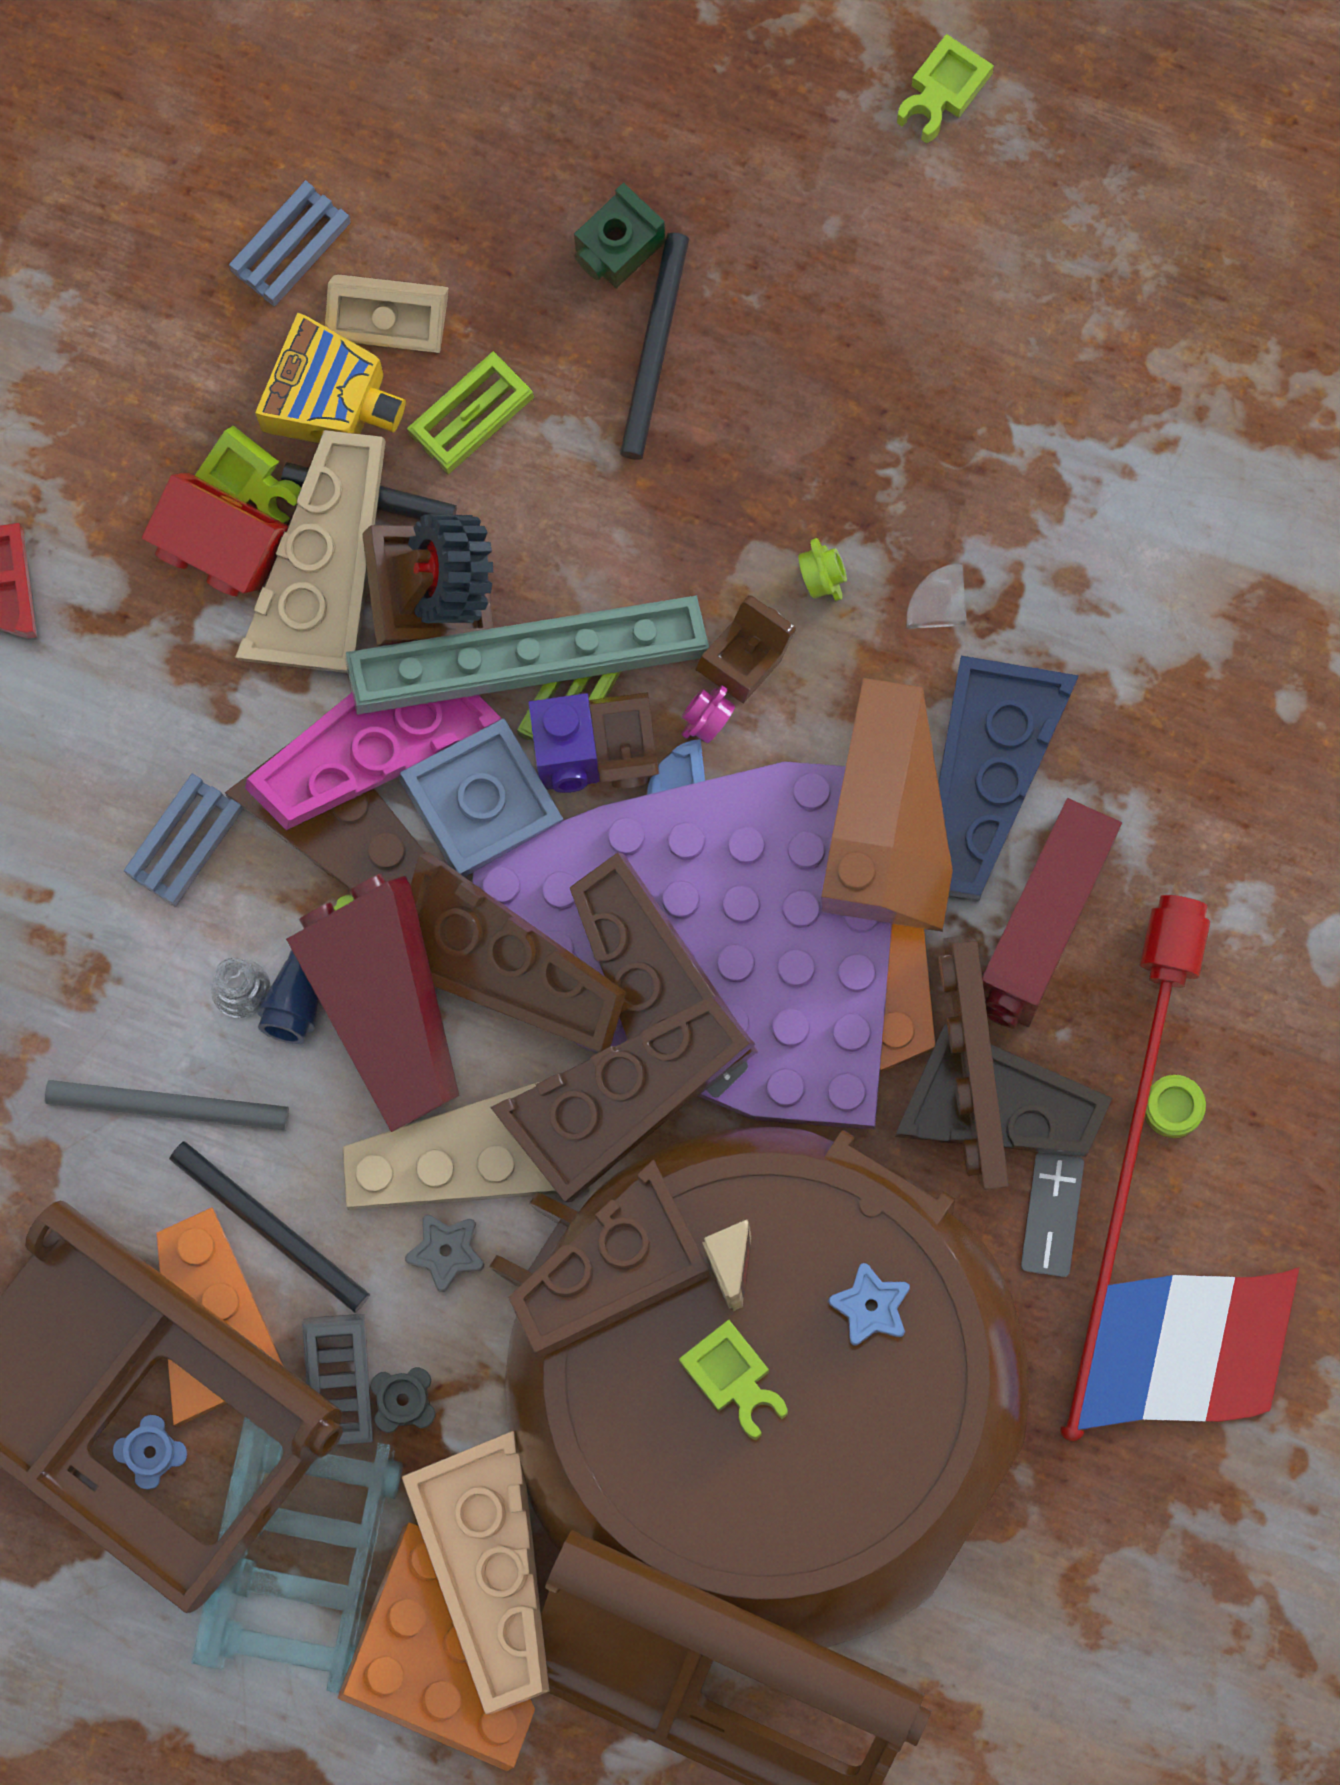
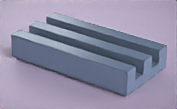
M305 180L229 264L230 270L275 307L351 223L350 217L341 208L339 210L335 208L332 201L325 195L320 196L315 191V188ZM310 204L312 207L253 272L249 270L306 206ZM323 216L329 220L328 223L271 286L266 284L264 281L297 247Z
M192 773L125 867L124 872L176 907L243 811L242 806L233 799L230 800L225 797L222 792L213 786L210 787L205 784L201 778ZM200 795L203 797L151 873H146L144 870L196 796ZM215 806L222 810L221 814L170 887L161 883Z

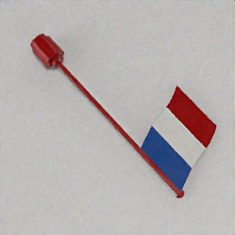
M1161 895L1158 908H1152L1140 967L1151 971L1149 980L1160 984L1067 1427L1060 1426L1061 1435L1068 1441L1079 1440L1084 1435V1431L1080 1429L1137 1420L1223 1422L1254 1417L1271 1410L1300 1267L1282 1273L1256 1277L1171 1275L1109 1285L1172 987H1185L1186 979L1199 978L1211 923L1206 918L1208 905L1188 897Z

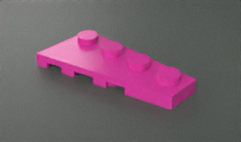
M351 692L249 776L245 789L288 830L398 777L400 772L496 723L502 718L479 695L357 715Z

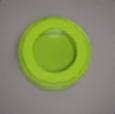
M1168 1075L1162 1077L1151 1086L1145 1113L1146 1122L1156 1133L1164 1137H1184L1193 1132L1204 1117L1206 1110L1204 1094L1193 1080L1185 1076Z

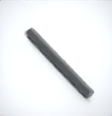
M48 1080L45 1091V1103L51 1105L285 1131L289 1117L288 1106Z

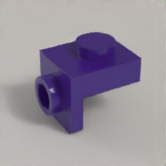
M588 693L528 701L538 775L546 790L553 789L560 793H571L584 789L588 784L599 782Z

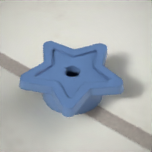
M862 1263L858 1267L853 1287L830 1296L828 1303L848 1317L849 1338L852 1345H859L873 1333L877 1332L902 1337L905 1330L897 1309L909 1292L910 1285L907 1282H882L867 1263ZM872 1299L877 1302L878 1307L875 1311H868L866 1309L865 1303L868 1300Z

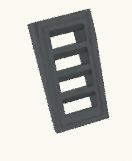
M365 1314L303 1319L302 1329L307 1385L320 1395L321 1389L356 1386L357 1389L356 1397L327 1399L338 1407L341 1412L358 1411L359 1422L339 1424L343 1427V1433L337 1445L373 1442ZM353 1335V1346L318 1349L317 1338ZM355 1362V1371L320 1374L319 1363Z

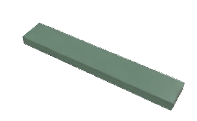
M696 595L346 652V665L358 715L700 659L709 648Z

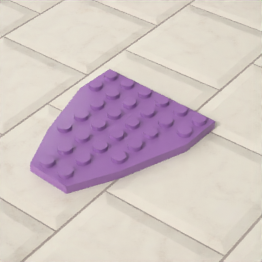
M781 762L599 806L558 823L473 872V884L604 976L599 961L595 960L569 887L617 852L624 854L737 1022L755 1043L754 1047L758 1051V1053L746 1061L748 1069L720 1097L714 1098L706 1090L698 1096L753 1120L875 1130L892 924L824 913L821 899L846 766ZM620 1018L611 1046H617L627 1041ZM577 1044L578 1046H581V1047H583V1048H585V1049H588V1050H590V1051H592V1052L599 1053L598 1051H595V1050L590 1049V1048H588V1047H585V1046H583V1045Z

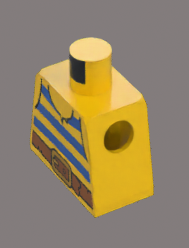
M297 313L255 414L263 432L320 443L324 430L360 434L365 422L394 433L402 419L406 400L379 390L383 379V371L380 359L374 354L306 315Z

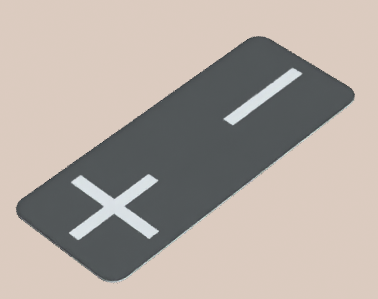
M1045 1152L1037 1153L1021 1263L1024 1271L1066 1277L1070 1273L1084 1160L1081 1157Z

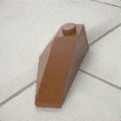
M863 678L821 895L822 909L824 913L943 932L953 869L923 687Z

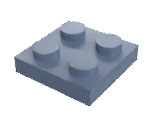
M505 718L400 772L399 781L449 867L464 877L563 821L562 815Z

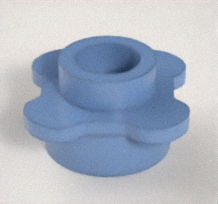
M148 1415L141 1420L140 1427L133 1430L127 1438H120L115 1442L113 1455L118 1462L126 1463L135 1473V1483L140 1488L149 1490L159 1485L160 1477L172 1466L179 1467L185 1463L187 1449L183 1443L174 1441L165 1431V1422L161 1417ZM149 1446L154 1447L156 1450V1454L152 1458H147L144 1454L145 1449Z

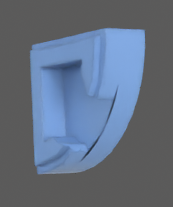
M701 739L692 740L677 746L658 765L659 774L652 776L649 781L647 795L705 781Z

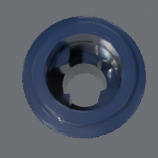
M292 950L257 1010V1014L261 1017L258 1029L265 1035L278 1041L302 1044L307 1033L315 1030L318 997Z

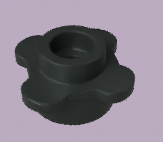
M414 1367L408 1374L390 1375L387 1372H380L374 1376L371 1381V1390L377 1395L379 1411L375 1415V1423L380 1430L392 1433L398 1426L414 1424L419 1428H426L432 1424L435 1419V1410L429 1405L427 1389L431 1385V1377L426 1370ZM401 1394L409 1397V1402L405 1406L397 1403V1398Z

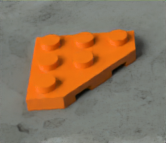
M408 1522L402 1527L337 1698L505 1771H509L516 1764L535 1711L531 1699L494 1714H485L420 1528Z

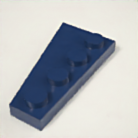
M961 655L938 783L953 869L950 896L980 900L1079 675Z

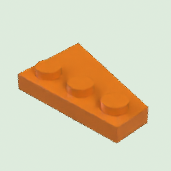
M892 924L880 1073L933 1051L935 1047L925 933L922 928Z
M213 1207L157 1232L160 1273L285 1367ZM168 1359L174 1426L183 1425L228 1404Z

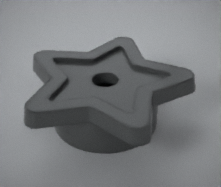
M425 1215L423 1217V1241L405 1256L406 1263L429 1269L439 1292H445L455 1276L461 1272L481 1271L484 1268V1262L470 1246L476 1222L473 1219H466L447 1226L433 1216ZM448 1245L451 1247L452 1251L449 1256L440 1254L442 1246Z

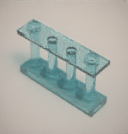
M246 1417L243 1422L218 1541L261 1486L265 1473L270 1474L283 1456V1448L280 1443ZM378 1443L374 1463L327 1454L322 1458L317 1457L304 1474L369 1487L361 1524L278 1508L258 1534V1536H261L263 1530L355 1548L356 1551L348 1586L256 1567L255 1560L247 1559L248 1547L216 1591L204 1603L191 1664L223 1670L225 1658L235 1659L237 1654L311 1668L330 1672L326 1691L339 1694L357 1645L354 1644L385 1497L395 1499L400 1484L403 1463L393 1461L395 1449L391 1445ZM250 1592L343 1610L336 1646L330 1647L242 1629V1622L233 1621L238 1597L248 1598Z

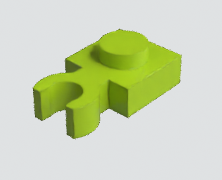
M946 34L914 75L912 87L921 92V94L910 96L902 102L898 110L897 124L903 127L912 115H925L929 119V123L922 130L921 140L926 144L931 142L940 131L943 111L946 109L957 118H960L992 76L994 65Z
M235 426L223 432L195 474L196 477L249 505L254 502L258 510L284 524H287L290 518L277 507V496L283 497L288 503L295 506L298 504L297 499L301 491V487L298 484L289 480L278 481L271 476L279 461Z
M727 1320L679 1358V1363L718 1412L734 1401L739 1407L741 1428L750 1438L757 1440L762 1436V1432L751 1419V1414L757 1406L768 1405L772 1407L781 1419L788 1415L786 1404L778 1394L770 1390H761L756 1382L769 1373V1369L730 1320Z

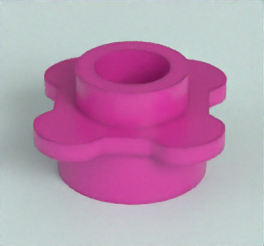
M722 685L719 689L714 688L710 693L701 689L695 695L682 714V718L688 722L681 735L688 738L690 735L693 737L696 735L707 744L714 739L735 709V705L724 697L727 688Z

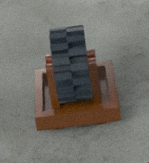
M429 514L420 517L421 522H416L415 526L371 525L362 533L377 647L494 628L489 595L492 590V583L488 581V573H493V562H488L487 556L492 552L491 542H484L488 532L485 526H480L481 520L478 517H473V515Z

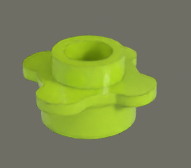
M818 538L812 539V550L801 553L798 556L806 587L814 599L832 594L835 601L842 600V591L839 584L847 581V575L840 554L836 548L828 550L826 545L822 546Z

